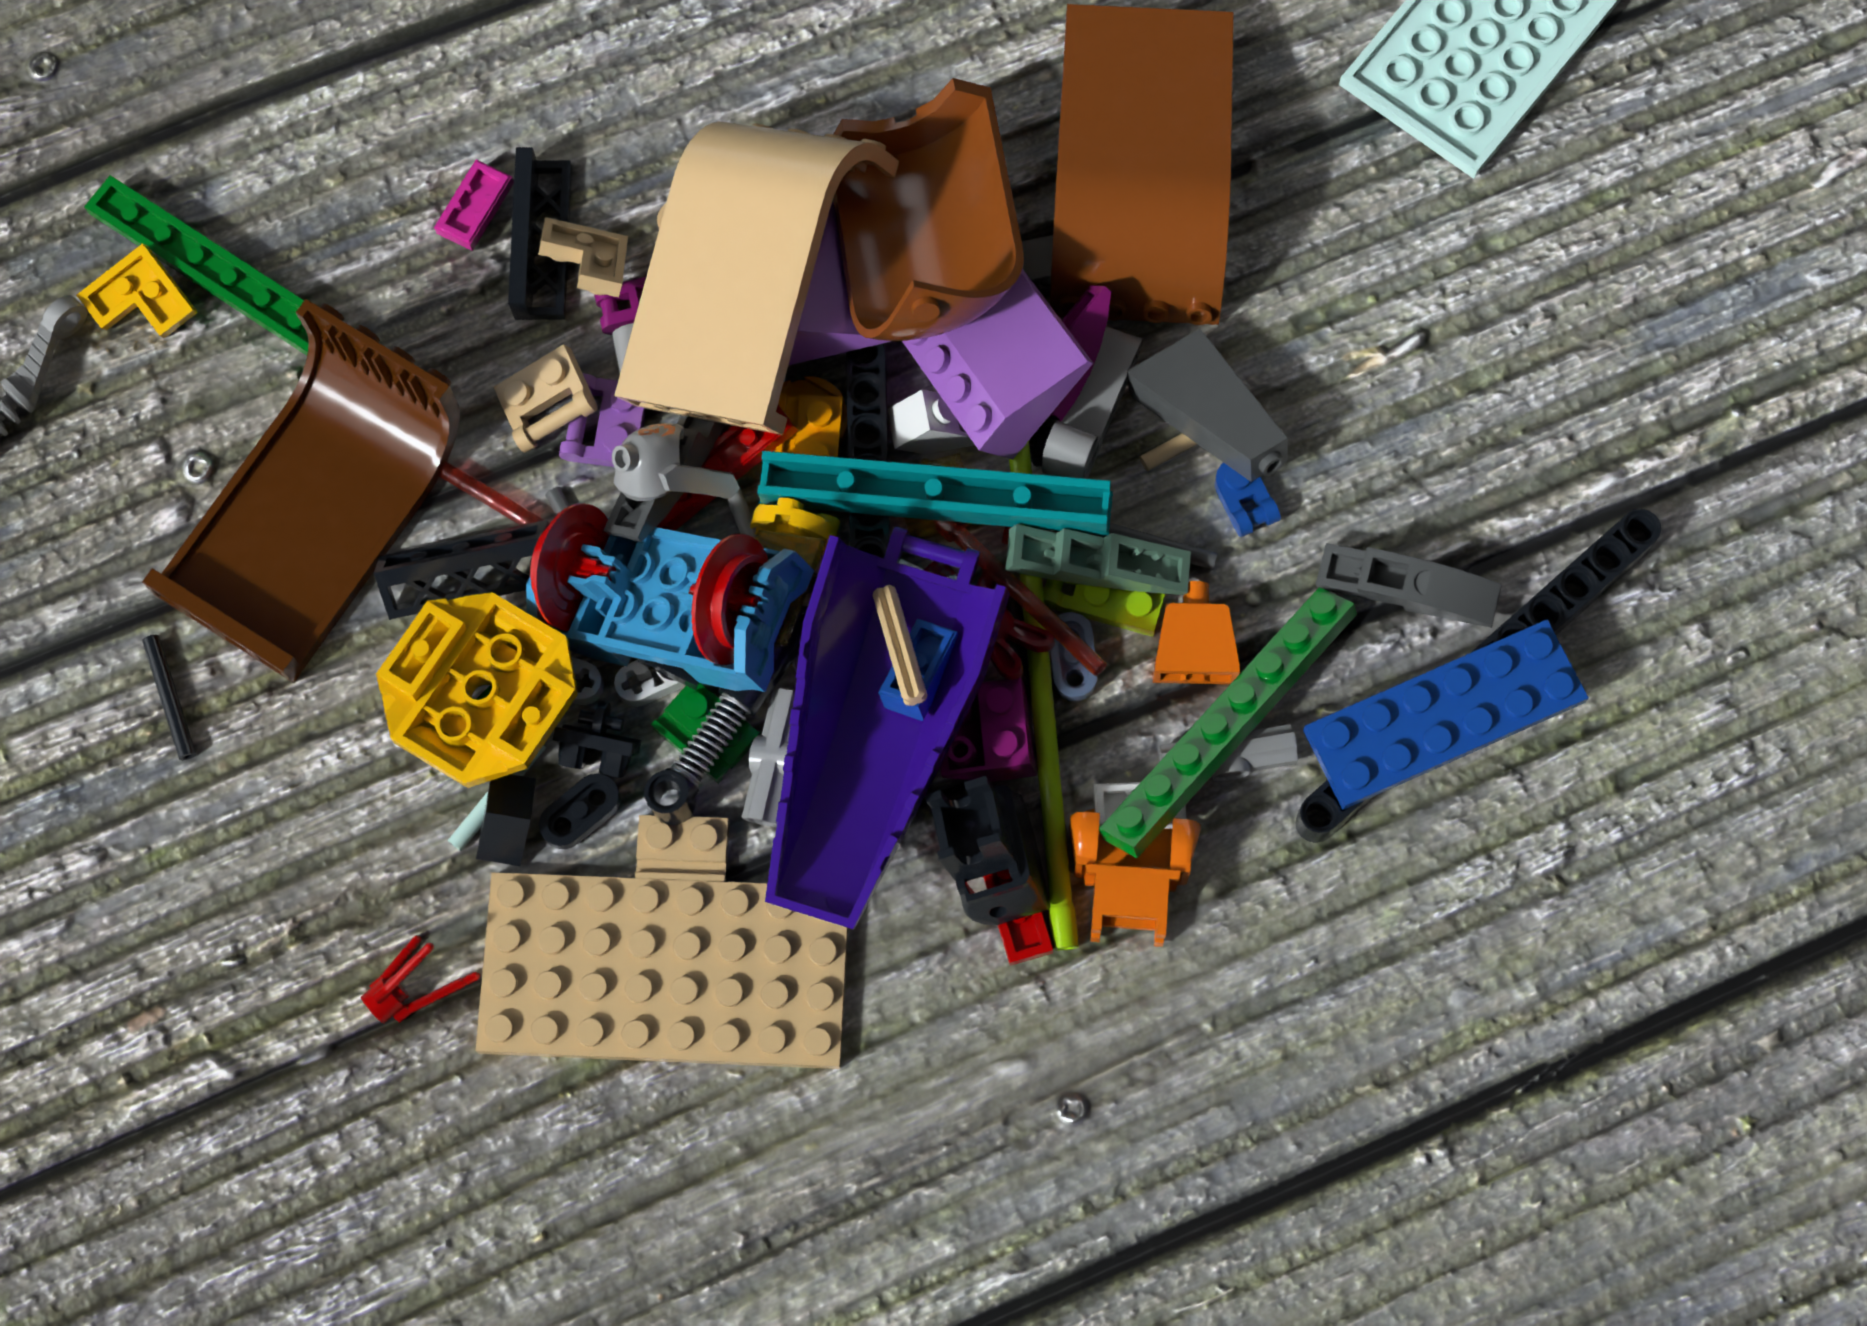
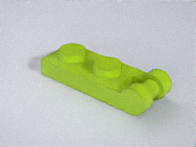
M1046 579L1045 586L1043 587L1044 605L1046 608L1064 613L1075 612L1083 615L1086 619L1154 636L1165 594L1065 582L1076 585L1072 597L1061 592L1063 581Z

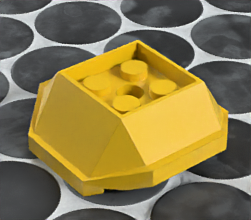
M493 592L468 595L451 600L444 598L427 601L376 673L392 741L467 788L528 769L578 695L571 651L566 635ZM482 685L492 686V690L487 697L480 700L472 699L473 692Z

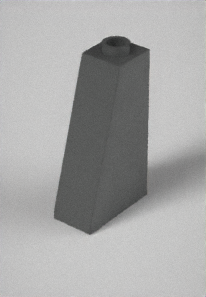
M1201 329L1194 331L1127 370L1129 393L1137 402L1250 482L1262 475L1269 476L1274 474L1287 461L1288 438Z

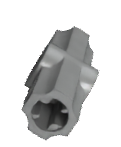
M782 688L772 690L762 735L755 737L749 752V769L752 777L742 818L749 822L774 828L777 827V809L781 798L784 776L783 765L785 755L787 754L790 714L795 695L793 690Z
M1291 724L1253 730L1210 778L1215 782L1233 781L1249 776L1252 771L1297 764V744ZM1176 743L1159 745V762Z

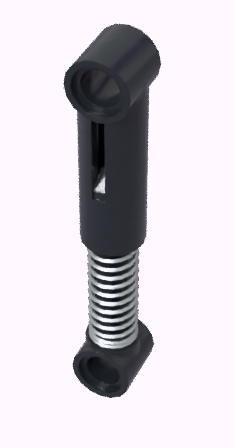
M813 573L807 590L790 603L774 643V672L766 692L758 690L733 691L720 688L719 693L722 696L719 699L721 702H716V709L710 710L712 715H706L707 722H701L703 728H697L698 735H692L694 741H688L689 748H683L685 754H679L680 761H674L672 767L655 773L647 781L644 788L645 800L654 815L661 822L668 825H678L687 821L692 816L696 808L695 797L699 792L698 786L701 785V780L705 779L703 773L705 771L710 772L708 766H714L713 759H719L718 752L724 753L722 746H728L727 739L733 740L731 733H737L736 726L742 727L740 721L746 720L744 715H756L798 655L803 621L808 606L800 605L799 602L804 595L813 592L817 573ZM667 791H680L679 799L670 806L660 804L662 796Z

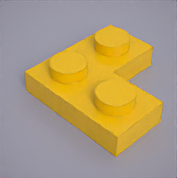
M143 243L76 295L100 328L104 330L111 328L138 307L159 336L166 338L198 313L151 249Z

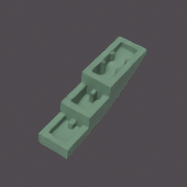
M1016 524L1009 529L1005 570L1095 587L1185 595L1188 593L1191 551L1114 533L1103 538L1069 529H1062L1058 533Z

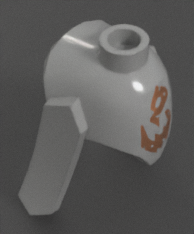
M660 423L642 427L628 435L622 444L616 446L612 452V463L616 468L613 483L627 498L635 501H650L655 498H661L671 491L731 499L740 489L734 475L730 472L680 465L679 440L684 438V427L679 424Z

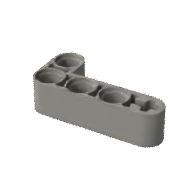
M1106 326L1095 364L1080 395L1061 422L1056 421L1051 429L1043 452L1042 473L1050 476L1088 479L1128 384L1127 370L1135 366L1143 344L1142 338Z

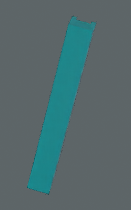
M762 451L763 464L760 485H758L757 491L760 504L777 505L778 498L785 497L801 502L804 505L803 509L1013 527L1019 524L1041 530L1061 531L1062 529H1069L1086 534L1109 535L1113 498L1111 481Z

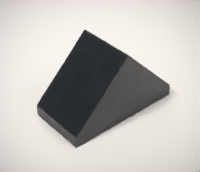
M510 774L490 781L476 854L477 860L521 866L531 821L536 778Z

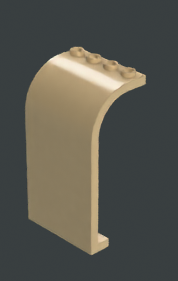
M714 122L702 128L685 148L675 170L614 396L636 407L783 435L787 418L777 413L776 409L833 197L845 174L849 170L854 171L855 168L861 173H865L867 165H871L886 176L895 177L899 161L885 151L886 146L870 139L855 141L834 134L820 136L798 129L778 130L757 123H753L750 126L729 122Z

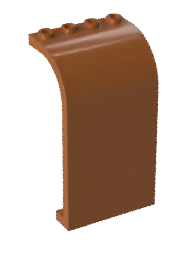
M1067 4L1050 306L1058 317H1065L1090 285L1105 286L1111 291L1108 320L1111 321L1131 320L1149 321L1152 323L1170 322L1194 325H1219L1225 278L1230 209L1234 12Z

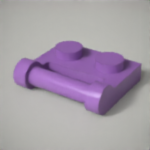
M583 373L592 395L602 397L594 447L582 444L587 417L581 415L569 422L566 441L561 442L559 457L570 462L614 467L612 463L614 448L621 445L628 435L644 427L646 408L636 407L614 396L618 380L596 378Z

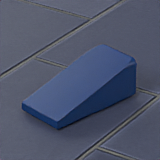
M917 618L909 634L927 692L926 701L917 703L914 706L904 704L893 666L878 693L885 708L923 721L937 692L957 640L958 632Z

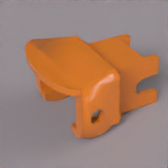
M1089 809L1085 812L1071 814L1069 833L1075 867L1074 876L1083 878L1085 886H1094L1090 942H1100L1102 927L1155 931L1154 946L1163 947L1167 930L1169 892H1175L1177 885H1186L1188 882L1201 824L1194 820L1173 818L1172 828L1163 829L1138 858H1135L1102 839L1099 831L1100 813H1096L1094 809Z

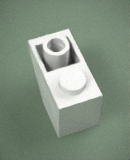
M922 389L887 409L894 449L930 454L975 445L938 392Z

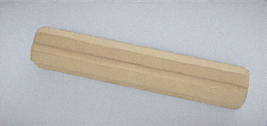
M892 585L877 588L873 592V599L904 704L914 706L917 703H923L927 699V692L896 588Z

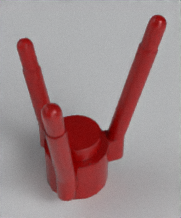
M416 935L401 950L382 975L369 985L370 989L361 996V999L381 1023L385 1024L392 1017L401 1023L411 1013L477 981L480 978V974L473 972L405 1004L404 1001L409 997V994L400 983L434 949L432 943H427L401 968L421 942V937Z

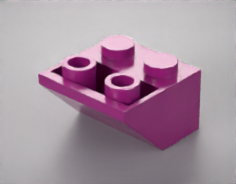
M1021 677L1013 681L1005 679L982 683L940 766L943 778L973 780L987 776L990 782L1037 776L1029 693Z

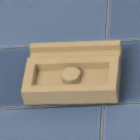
M639 815L635 878L726 882L729 819L720 817H690L681 824L668 825L661 822L655 815Z

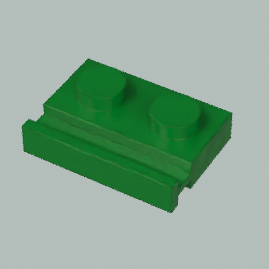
M699 683L696 690L685 686L664 709L665 712L658 720L653 721L651 726L653 730L679 752L685 754L683 748H689L688 741H694L692 735H698L697 728H703L701 722H707L706 715H712L710 710L716 709L715 703L721 701L701 683ZM744 720L740 721L742 727L736 726L737 733H731L733 740L727 739L728 746H722L724 753L718 752L719 759H713L714 766H708L710 772H704L718 784L723 780L722 777L729 769H732L748 752L755 737L760 735L754 727Z

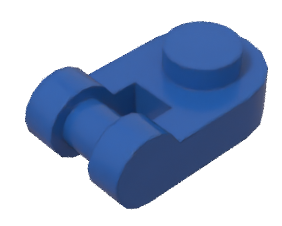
M1225 463L1220 465L1214 484L1216 493L1239 537L1253 533V527L1266 523L1269 526L1281 520L1277 504L1270 497L1261 477L1250 482ZM1254 500L1257 507L1246 512L1241 504Z

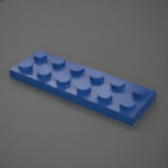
M1547 619L1304 726L1303 731L1342 810L1584 704L1589 697Z

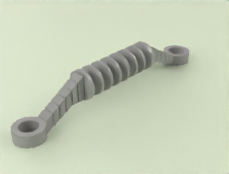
M67 295L58 298L46 309L24 364L7 379L4 378L0 381L6 393L4 397L0 396L1 435L6 436L8 434L2 422L5 418L16 424L21 423L15 410L16 408L20 407L30 413L35 410L38 395H40L46 372H48L50 366L49 361L52 360L53 350H55L58 340L72 336L84 324L87 318V310L75 297Z

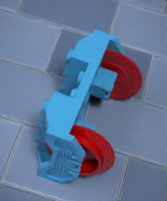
M585 503L573 504L563 509L543 531L532 555L530 577L526 584V609L528 614L566 635L570 651L591 659L626 667L631 657L683 668L696 681L702 684L733 691L758 690L766 692L774 672V643L790 603L807 590L814 570L796 551L766 549L754 537L741 533L732 534L720 540L655 527L643 542L611 536L603 531L609 518L599 508Z

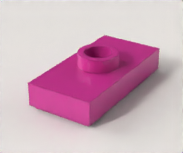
M476 159L434 226L436 234L473 251L514 184L512 176Z

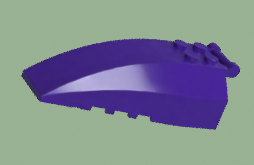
M896 526L891 534L884 559L850 547L839 537L829 536L802 626L796 670L797 681L793 708L790 714V732L787 754L785 755L783 765L784 776L781 798L778 802L777 827L775 838L773 839L765 902L850 929H855L984 681L1010 596L1008 589L998 584L996 589L971 585L977 570L981 551L971 548L962 551L908 535L909 530ZM903 552L960 568L957 580L900 564L901 555ZM887 585H892L896 588L909 633L917 618L958 632L957 640L937 692L923 721L885 708L878 693L893 665L873 599V592L877 588H883Z

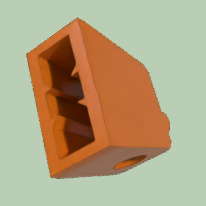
M1189 581L1188 593L1183 595V603L1166 604L1153 672V683L1231 684L1240 674V664L1229 606L1226 604H1209V583Z

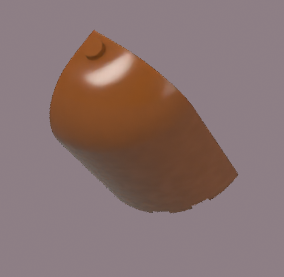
M952 78L933 100L917 108V115L909 120L896 123L894 117L877 121L841 119L834 135L848 140L861 141L862 139H870L880 142L886 146L885 151L899 161L895 177H888L871 165H867L865 173H861L856 168L854 171L849 170L841 180L833 197L850 313L856 330L863 337L886 341H908L950 332L986 313L1008 293L1019 278L1024 263L1023 246L991 87Z

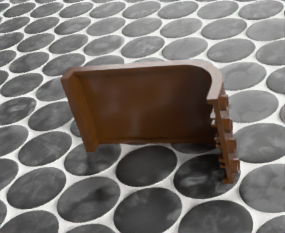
M307 299L298 308L296 314L308 335V354L303 372L291 397L163 572L159 573L152 568L142 581L154 596L292 683L296 681L372 575L379 557L387 554L433 489L451 454L460 422L459 404L450 388L452 383L445 375L433 368H429L427 372L415 365V359L403 349L394 346L392 350L386 348L379 343V337L362 325L353 328L343 322L345 319L343 315L330 305L323 303L319 307Z

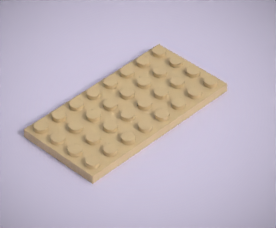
M491 872L475 1051L478 1054L840 1069L848 928L765 902L767 883Z

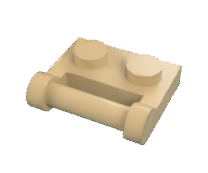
M564 344L494 386V390L513 430V439L524 453L536 448L537 441L581 415L588 417L598 410L572 349ZM573 394L572 401L534 424H529V419Z

